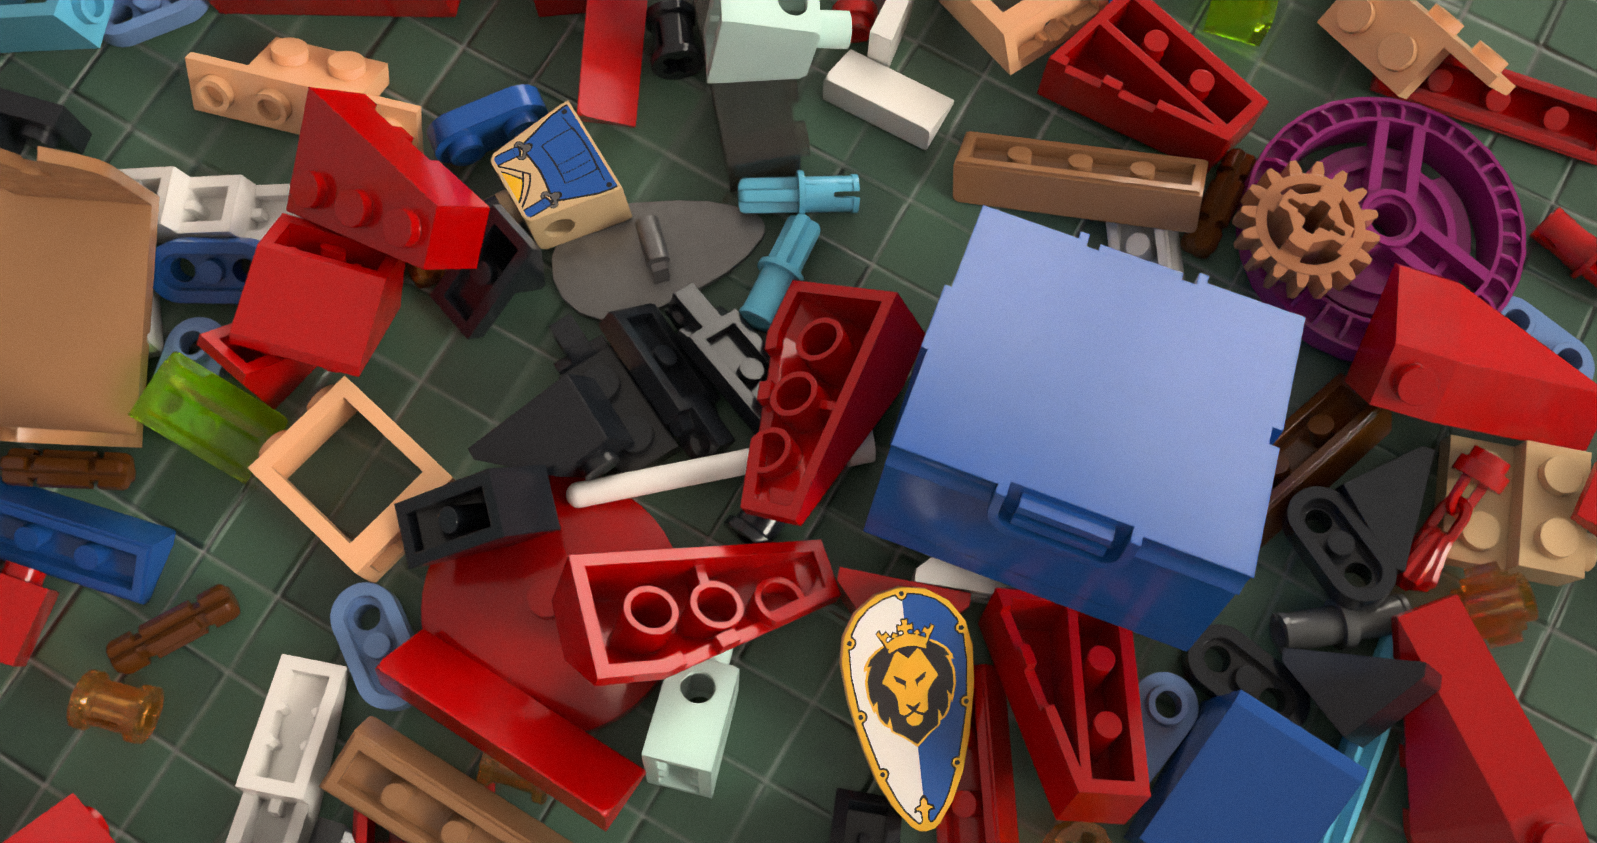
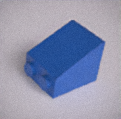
M1237 690L1204 700L1200 703L1198 717L1194 726L1169 757L1150 790L1151 797L1139 809L1123 838L1131 843H1319L1362 784L1369 770L1245 691Z

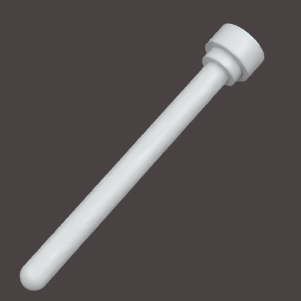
M873 431L869 433L847 463L848 467L875 462L876 449ZM749 448L595 478L589 481L575 482L568 487L566 499L571 506L583 508L742 476L746 473Z

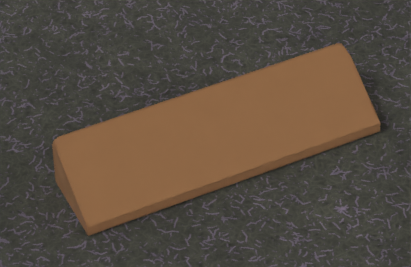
M969 131L964 136L953 165V198L955 201L1192 233L1196 231L1209 161Z
M369 716L354 730L319 785L326 792L407 843H573L373 716Z

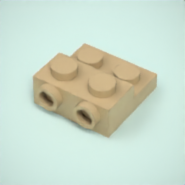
M1449 435L1440 441L1435 507L1440 501L1449 496V493L1461 476L1451 466L1460 453L1468 455L1474 445L1491 452L1511 465V468L1505 475L1510 482L1501 495L1486 491L1473 508L1470 521L1451 547L1446 557L1445 565L1557 587L1585 578V572L1590 571L1597 562V537L1587 532L1585 528L1570 517L1591 472V452L1529 440L1515 447L1456 435ZM1470 482L1461 496L1467 499L1477 485ZM1445 513L1437 527L1448 532L1456 519Z

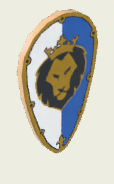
M896 586L873 594L853 612L841 637L839 664L847 705L863 753L877 785L890 805L912 828L918 831H929L938 826L954 799L964 770L974 693L973 644L965 619L949 600L926 588Z

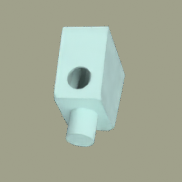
M710 0L704 26L707 83L800 79L807 75L817 48H849L852 36L851 13L844 10H820L819 0Z
M733 648L663 680L641 754L648 783L708 798L713 797L739 691L740 669L729 665ZM695 697H704L709 699L708 701L703 703H693L689 701Z

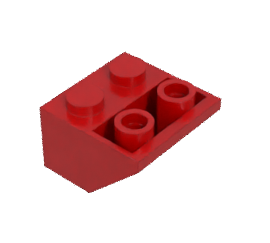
M282 213L257 244L229 332V343L254 349L266 355L280 356L322 367L330 372L359 377L401 307L405 262L306 219Z

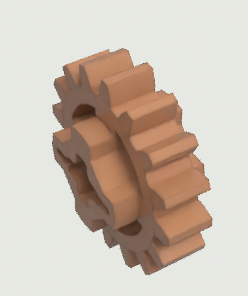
M1295 160L1290 161L1280 174L1270 168L1263 174L1257 185L1252 184L1240 200L1244 206L1240 208L1232 221L1233 225L1244 229V231L1240 233L1233 245L1235 249L1251 251L1253 256L1244 265L1247 272L1257 270L1260 267L1267 272L1263 287L1269 289L1280 280L1286 283L1288 298L1294 299L1305 286H1308L1313 298L1321 299L1332 287L1339 292L1345 289L1356 278L1355 275H1359L1371 263L1373 259L1368 252L1380 241V235L1365 229L1378 217L1377 210H1361L1358 203L1367 194L1364 187L1351 192L1343 187L1348 173L1342 170L1333 179L1324 177L1323 162L1316 161L1307 173H1302L1301 167Z

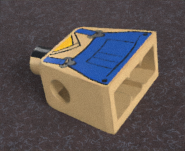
M569 100L560 104L493 153L490 159L504 189L483 201L490 208L492 205L501 204L518 224L523 222L533 240L541 249L555 247L632 218L622 186Z

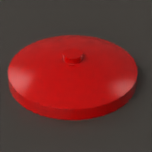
M550 475L548 478L561 530L513 546L430 565L422 592V629L424 628L586 733H590L626 716L654 691L661 680L593 686L564 660L551 600L568 555L673 549L656 520L632 498L575 508L568 503L566 491L571 484L585 481L586 479L582 477H555Z

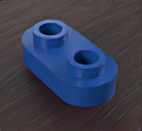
M527 84L515 85L444 113L429 125L426 134L439 161L452 163L455 166H467L479 161L486 152L510 142L547 115L548 110L536 87Z
M179 237L156 247L153 289L161 297L175 303L238 304L247 278V274L242 269V259L245 258L252 261L257 244L260 241L242 237ZM181 258L189 260L194 265V277L188 276L182 271L180 266Z

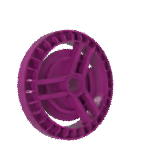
M1355 97L1332 101L1306 111L1285 125L1258 156L1256 163L1244 181L1245 188L1241 199L1252 184L1257 185L1263 174L1270 168L1280 174L1290 161L1296 160L1299 162L1309 154L1326 147L1345 143H1367L1366 146L1335 152L1319 162H1323L1324 177L1333 179L1342 170L1348 173L1343 187L1349 192L1364 187L1367 194L1358 203L1361 210H1377L1378 217L1373 223L1379 225L1387 236L1378 233L1372 224L1365 229L1380 235V241L1368 252L1373 259L1371 263L1359 275H1355L1356 278L1345 289L1339 292L1332 287L1321 299H1314L1308 286H1305L1294 299L1288 298L1285 282L1279 280L1269 289L1263 287L1267 272L1262 267L1249 272L1245 270L1252 288L1263 303L1306 317L1302 340L1312 347L1339 359L1353 362L1371 320L1369 318H1372L1395 263L1457 282L1461 280L1468 286L1471 292L1500 313L1508 305L1520 281L1526 257V225L1520 200L1508 174L1492 152L1469 130L1447 116L1417 103L1388 97ZM1422 161L1436 170L1441 176L1430 180L1422 174ZM1239 202L1237 212L1244 206L1241 202ZM1467 213L1471 219L1476 240V260L1470 256L1471 230ZM1236 226V238L1244 229ZM1239 250L1240 260L1244 267L1253 255L1250 250Z

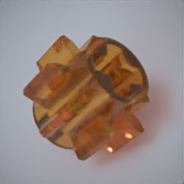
M1497 561L1464 569L1466 578L1459 580L1461 587L1451 589L1450 594H1458L1482 639H1487L1491 649L1524 641L1522 631L1528 629L1526 623L1538 620L1536 598L1526 577L1521 572L1509 574L1508 570L1501 572Z

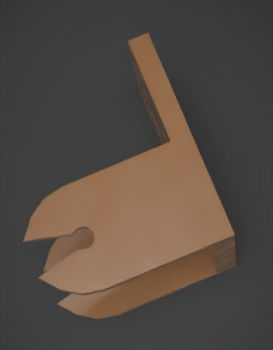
M38 146L37 161H32L0 148V441L142 448L144 428L143 406L146 397L149 357L147 334L150 333L160 197L114 166L99 159Z

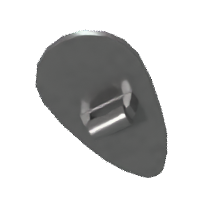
M674 200L629 203L632 218L555 247L552 255L553 280L563 301L579 315L601 322L610 311L649 303L655 304L659 310H662L669 306L674 292L692 282L701 291L729 275L747 260L763 241L765 224L757 214H743L740 212L739 207L711 201Z

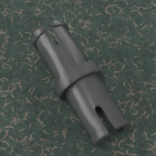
M1402 593L1389 594L1379 606L1366 611L1346 609L1336 604L1330 598L1325 601L1322 607L1288 613H1273L1269 624L1270 635L1276 650L1280 654H1283V648L1305 650L1332 645L1339 651L1353 649L1358 646L1361 640L1391 635V617L1410 610L1412 607Z

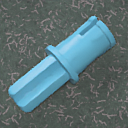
M797 170L795 176L743 177L738 183V206L743 214L796 213L797 215L799 213L851 212V214L859 211L860 197L834 196V193L860 191V184L857 174L845 176H804L803 170Z
M799 213L788 217L769 256H763L757 264L760 273L744 305L738 311L749 325L757 330L768 331L792 280L804 281L801 271L820 235L819 224L811 220L809 216Z

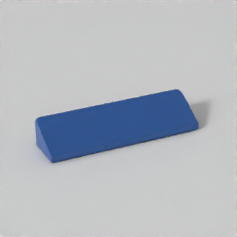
M0 476V560H8L46 573L47 575L144 605L150 601L173 547L176 534L174 529L35 486H10L4 483L2 476Z

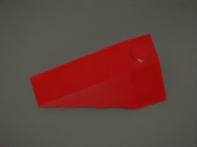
M1394 264L1345 378V382L1369 405L1432 423L1522 441L1529 440L1575 450H1587L1597 430V384L1459 282L1401 264Z
M792 280L767 331L765 351L770 356L767 381L759 383L757 401L763 406L759 432L750 441L740 508L746 514L802 526L903 389L926 334L898 292Z
M819 539L568 555L551 602L564 660L593 686L666 679L836 602L841 593L822 540Z
M1450 594L1392 616L1393 658L1426 662L1442 675L1441 689L1403 717L1405 744H1399L1400 767L1407 769L1409 808H1402L1404 834L1408 843H1590L1571 794L1458 594Z

